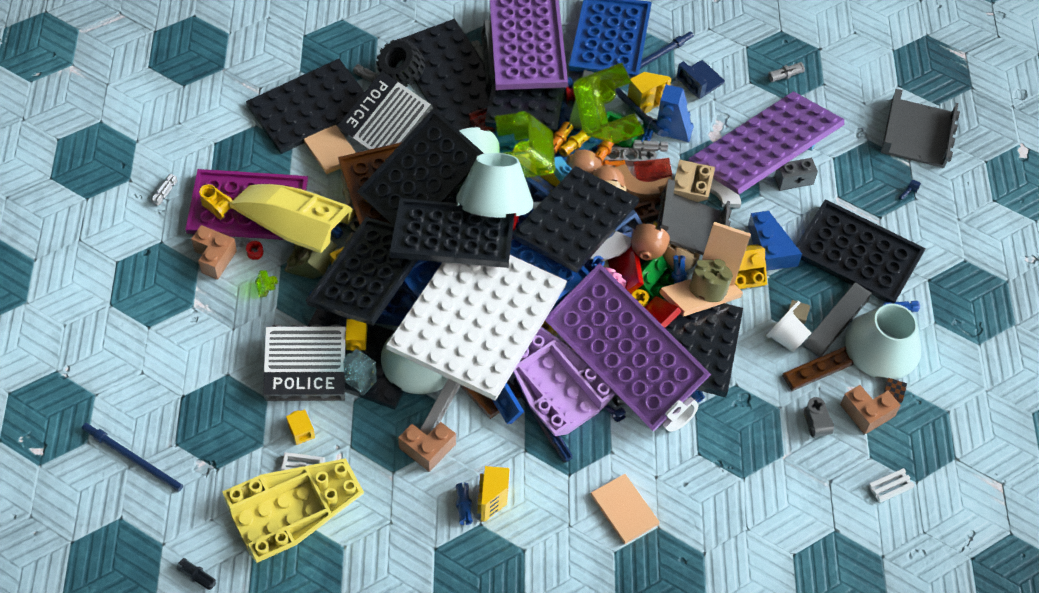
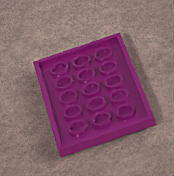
M197 169L185 229L186 234H195L199 227L203 225L229 237L284 240L234 209H229L224 214V218H217L212 212L202 206L199 193L200 188L207 184L213 185L223 194L234 200L248 186L257 184L283 185L307 191L308 176Z

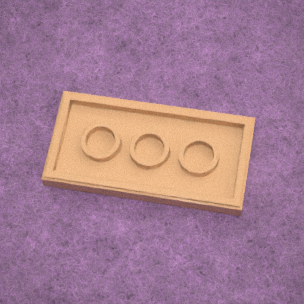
M691 279L663 287L660 290V294L669 303L679 307L681 310L680 314L683 317L741 298L743 294L734 284V286H729L728 293L722 301L707 302L704 301V297L700 295L696 297L692 294L689 288Z

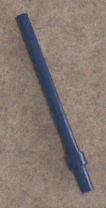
M689 31L683 36L674 38L673 42L644 58L640 69L674 48L683 46L684 42L694 37V34ZM621 77L611 78L615 84L625 79Z
M601 75V80L643 121V124L648 129L651 128L658 136L663 133V130L651 116L643 112L608 76Z
M87 422L82 426V430L92 435L93 439L97 442L106 444L176 491L180 492L182 490L183 484L110 438L102 429H96Z

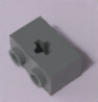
M811 157L787 162L775 171L774 178L780 191L814 185L818 170Z

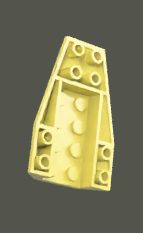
M274 184L250 185L230 203L232 209L284 240L318 253H322L330 244L331 230L339 222L349 224L355 216L354 209L348 205L302 189Z
M345 458L262 474L222 491L232 520L249 554L258 563L300 543L364 494V491Z

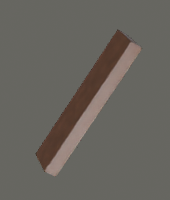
M845 346L784 372L782 377L790 389L794 391L854 365V362L849 358Z

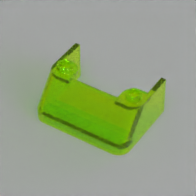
M623 63L582 77L573 84L581 126L584 133L589 137L611 143H619L644 134V130L635 113L608 123L604 104L615 99L616 88L632 83Z
M526 111L495 116L498 136L514 133L515 141L529 139V141L518 142L514 147V151L504 152V154L512 155L519 160L525 178L548 175L556 170L552 130Z

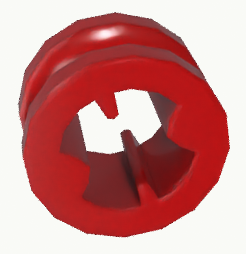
M575 86L571 89L565 88L566 103H569V101L575 102Z
M251 241L246 245L247 256L250 259L258 260L263 256V246L259 241Z

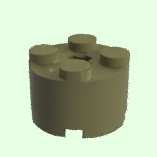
M715 259L714 261L698 260L689 288L696 297H699V295L704 297V301L720 302L728 293L733 275L721 259Z

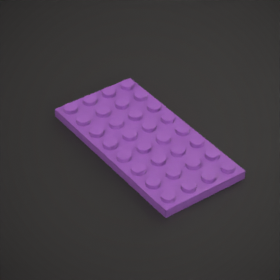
M489 0L496 90L568 87L559 0Z
M793 91L690 157L689 162L715 167L713 179L739 195L845 125L844 119Z
M600 263L545 319L652 431H655L668 418L665 413L677 401L680 400L683 403L711 375Z

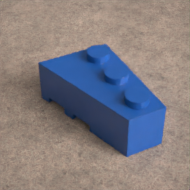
M665 84L656 123L663 130L660 136L689 142L694 125L690 120L691 114L687 109L684 90L680 87Z
M770 211L751 213L747 226L753 244H758L765 248L766 271L798 266L802 253Z

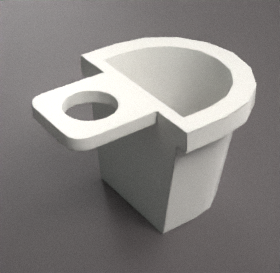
M799 301L765 335L768 339H774L791 352H794L811 334L793 314L794 312H792L800 304Z
M692 397L687 398L683 403L680 400L677 401L665 413L668 418L664 421L663 426L671 432L682 428L697 412L698 403Z

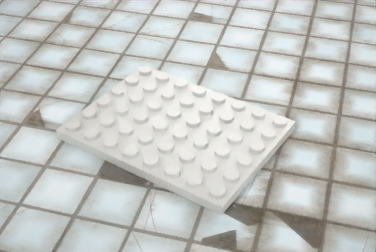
M511 255L509 268L443 262L387 343L386 349L496 400L564 290L567 281Z

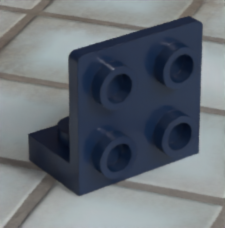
M703 60L692 66H689L684 61L678 64L676 78L698 99L709 94L725 82Z

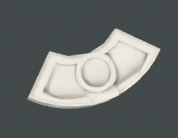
M712 180L710 192L719 198L722 207L725 206L727 201H730V207H741V199L737 193L716 180Z
M616 231L589 260H593L596 256L603 257L602 261L620 256L631 246V238Z

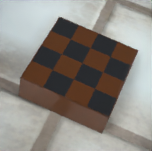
M888 378L884 392L889 391L898 402L902 403L907 383Z

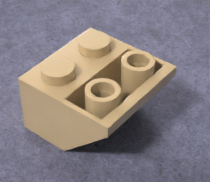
M679 160L674 180V194L696 202L707 200L715 167Z

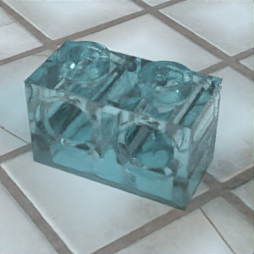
M355 349L352 354L349 353L343 361L345 382L364 395L377 381L375 361L358 349Z

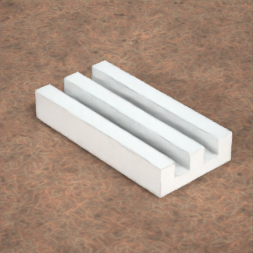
M284 452L280 471L312 465L302 462H288L287 460L324 463L325 457Z
M904 468L869 484L868 487L878 503L908 491L915 486L910 481L909 475L905 474ZM901 477L900 479H898V480H896V481H894V482H891V483H889V484H887V485H885V486H882V487H880V488H878V489H875L876 487H879V486H881V485H883V484H885V483H888V482H890V481H892V480H894V479H896V478ZM904 482L906 484L882 496L879 495L880 493L889 490L899 484H902Z

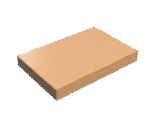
M336 125L304 138L305 145L326 174L341 169L338 157L356 153Z
M714 222L702 260H723L732 272L733 277L730 285L734 286L751 234Z
M626 474L591 492V497L624 544L653 529L660 523Z

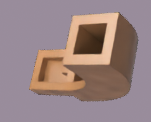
M626 164L615 167L624 176L626 192L638 197L639 203L660 198L668 179L673 180L670 176L653 182H643L636 179L630 173Z

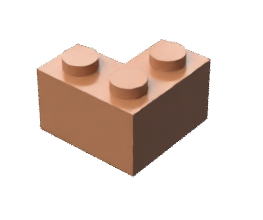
M201 225L191 239L194 252L202 255L198 260L201 273L218 280L237 252L235 239Z
M861 385L845 393L840 403V406L864 435L895 417L901 406L889 391L872 399Z
M442 422L428 435L411 424L398 437L399 449L430 472L456 445V433Z

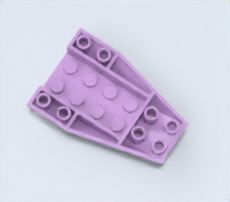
M540 327L513 371L530 408L554 436L569 434L598 414L616 395L610 386L576 351L543 327Z

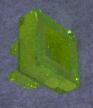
M260 270L255 280L259 297H267L269 291L275 290V284H278L277 277H269L267 270Z

